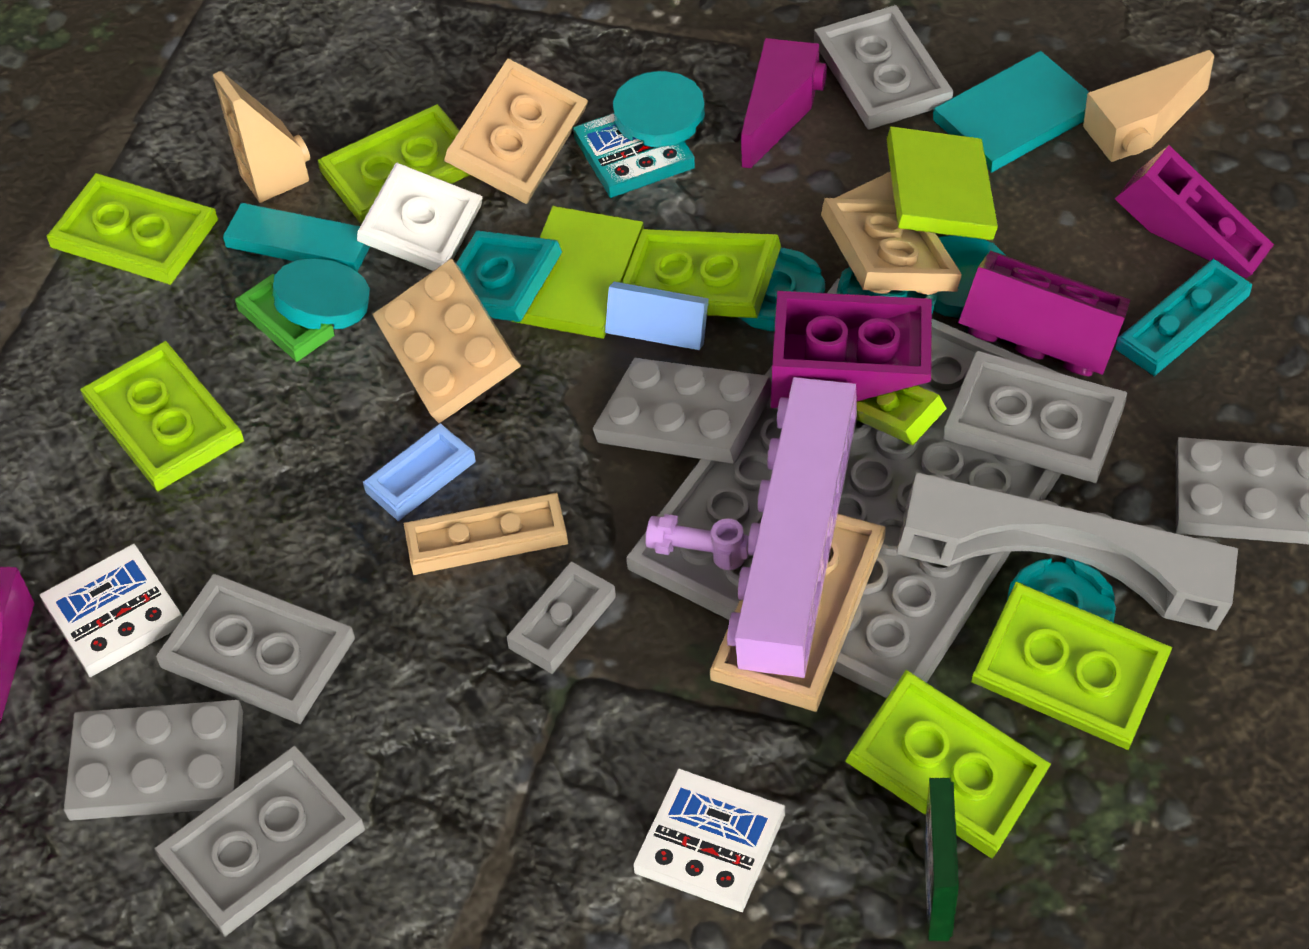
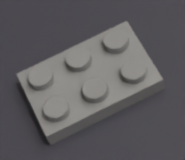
M897 5L814 29V43L819 44V52L868 130L932 111L935 107L953 98L952 88Z
M976 351L945 424L943 440L1097 483L1125 407L1127 392Z
M634 358L594 425L593 431L598 443L735 464L771 396L772 383L770 377L766 375Z
M1178 437L1176 446V534L1309 544V447Z
M213 573L156 655V658L162 669L301 724L355 637L351 626Z
M227 700L74 712L64 811L68 819L72 821L209 809L239 786L243 709L240 701Z
M294 745L154 849L161 862L225 937L365 831V828L358 814Z

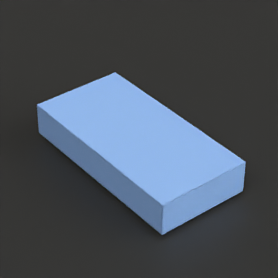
M613 282L609 286L605 333L700 350L704 345L709 298Z
M440 423L363 481L365 493L397 521H400L476 462L474 451Z

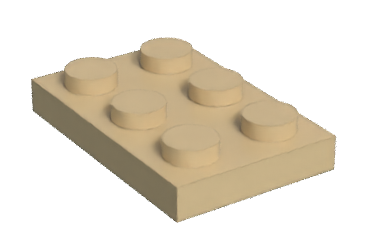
M508 58L447 149L444 161L527 204L573 131V127L576 126L583 115L588 100Z
M824 198L821 216L863 290L879 294L889 293L891 290L916 291L927 295L935 294L938 291L957 292L962 274L936 233L898 228L894 200Z
M452 258L372 314L430 415L439 424L521 367L463 272Z

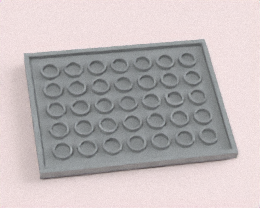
M839 278L827 293H837ZM932 319L931 381L918 386L939 394L947 409L914 445L856 420L838 514L885 526L886 530L884 542L833 672L885 698L889 696L905 670H908L926 683L928 682L1011 553L997 552L972 557L950 567L896 554L906 501L916 472L926 475H943L953 481L981 488L994 487L1004 491L1006 494L1032 500H1045L1062 474L943 440L945 424L976 351L1052 372L1056 371L935 319ZM772 366L770 367V369H769V370L767 371V373L765 374L766 376H769V377H770L771 383H772ZM771 396L735 464L701 459L657 517H664V514L678 516L679 526L710 531L717 521L734 519L742 525L744 535L749 536L751 524L753 522L761 523L763 512L758 511V495L761 481L770 480L772 470H768L767 466L771 438L780 439L782 430L777 428L778 409L771 408ZM645 532L626 558L628 570L730 620L731 613L735 612L740 601L738 599V583L742 567L751 568L753 555L748 554L747 559H745L740 567L734 570H724L714 563L712 552L674 547L673 552H670L669 555L658 554L655 552V549L646 547Z

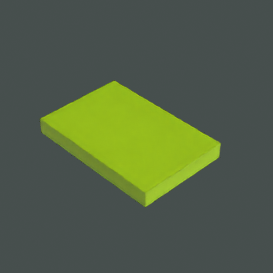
M438 104L317 160L322 175L360 224L363 223L395 163L402 164L450 184L470 175L444 161L447 149L460 130Z
M890 126L887 136V147L898 228L993 240L998 225L982 139Z
M95 173L46 237L51 248L171 285L218 221L215 208Z
M553 206L540 238L557 240L562 254L521 322L516 323L604 339L606 335L605 325L609 286L613 282H622L640 232L644 229V223L642 221Z
M642 229L621 283L709 298L708 316L758 318L781 249L779 236L776 234Z
M167 341L80 389L86 403L157 492L244 442L240 428Z
M1016 582L973 673L971 682L1129 750L1173 647Z
M905 670L845 761L925 815L929 778H951V782H954L956 835L991 859L1000 849L1051 765L1045 759L908 670Z

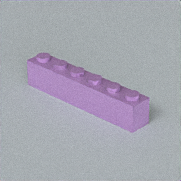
M793 377L789 398H780L777 411V428L782 429L780 439L771 438L768 450L767 466L768 470H772L770 480H762L759 488L758 511L763 512L761 523L753 522L749 532L748 554L753 555L751 568L742 567L739 576L738 599L743 600L741 613L732 612L728 625L727 643L728 646H736L738 669L805 678L857 419L856 384Z

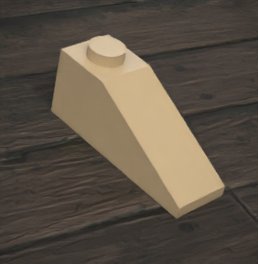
M1207 50L1089 92L1087 94L1083 123L1084 129L1111 162L1130 155H1137L1146 149L1152 148L1208 90L1214 54Z
M219 71L213 74L240 176L258 202L262 203L308 182L309 177L305 162L310 160V154L300 135L293 137L278 117L225 73Z

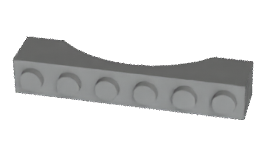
M918 472L915 474L906 501L896 551L898 555L948 567L972 557L997 552L1033 551L1060 555L1091 565L1120 580L1143 597L1163 618L1212 630L1218 629L1233 604L1238 548L1219 544L1210 538H1192L1167 532L1155 525L1142 526L1112 519L1104 513H1087L1061 507L1049 500H1032L1006 494L1004 491L994 487L981 488L953 481L943 475H926Z

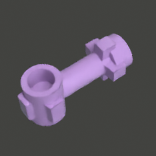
M664 514V517L651 516L646 531V547L655 549V552L658 554L669 555L670 552H673L674 547L712 552L714 563L724 570H734L740 567L748 557L749 536L744 535L742 525L734 519L717 521L712 526L711 531L679 526L678 516Z

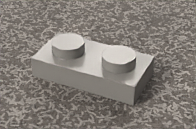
M571 561L507 636L509 649L553 674L616 598L615 586Z

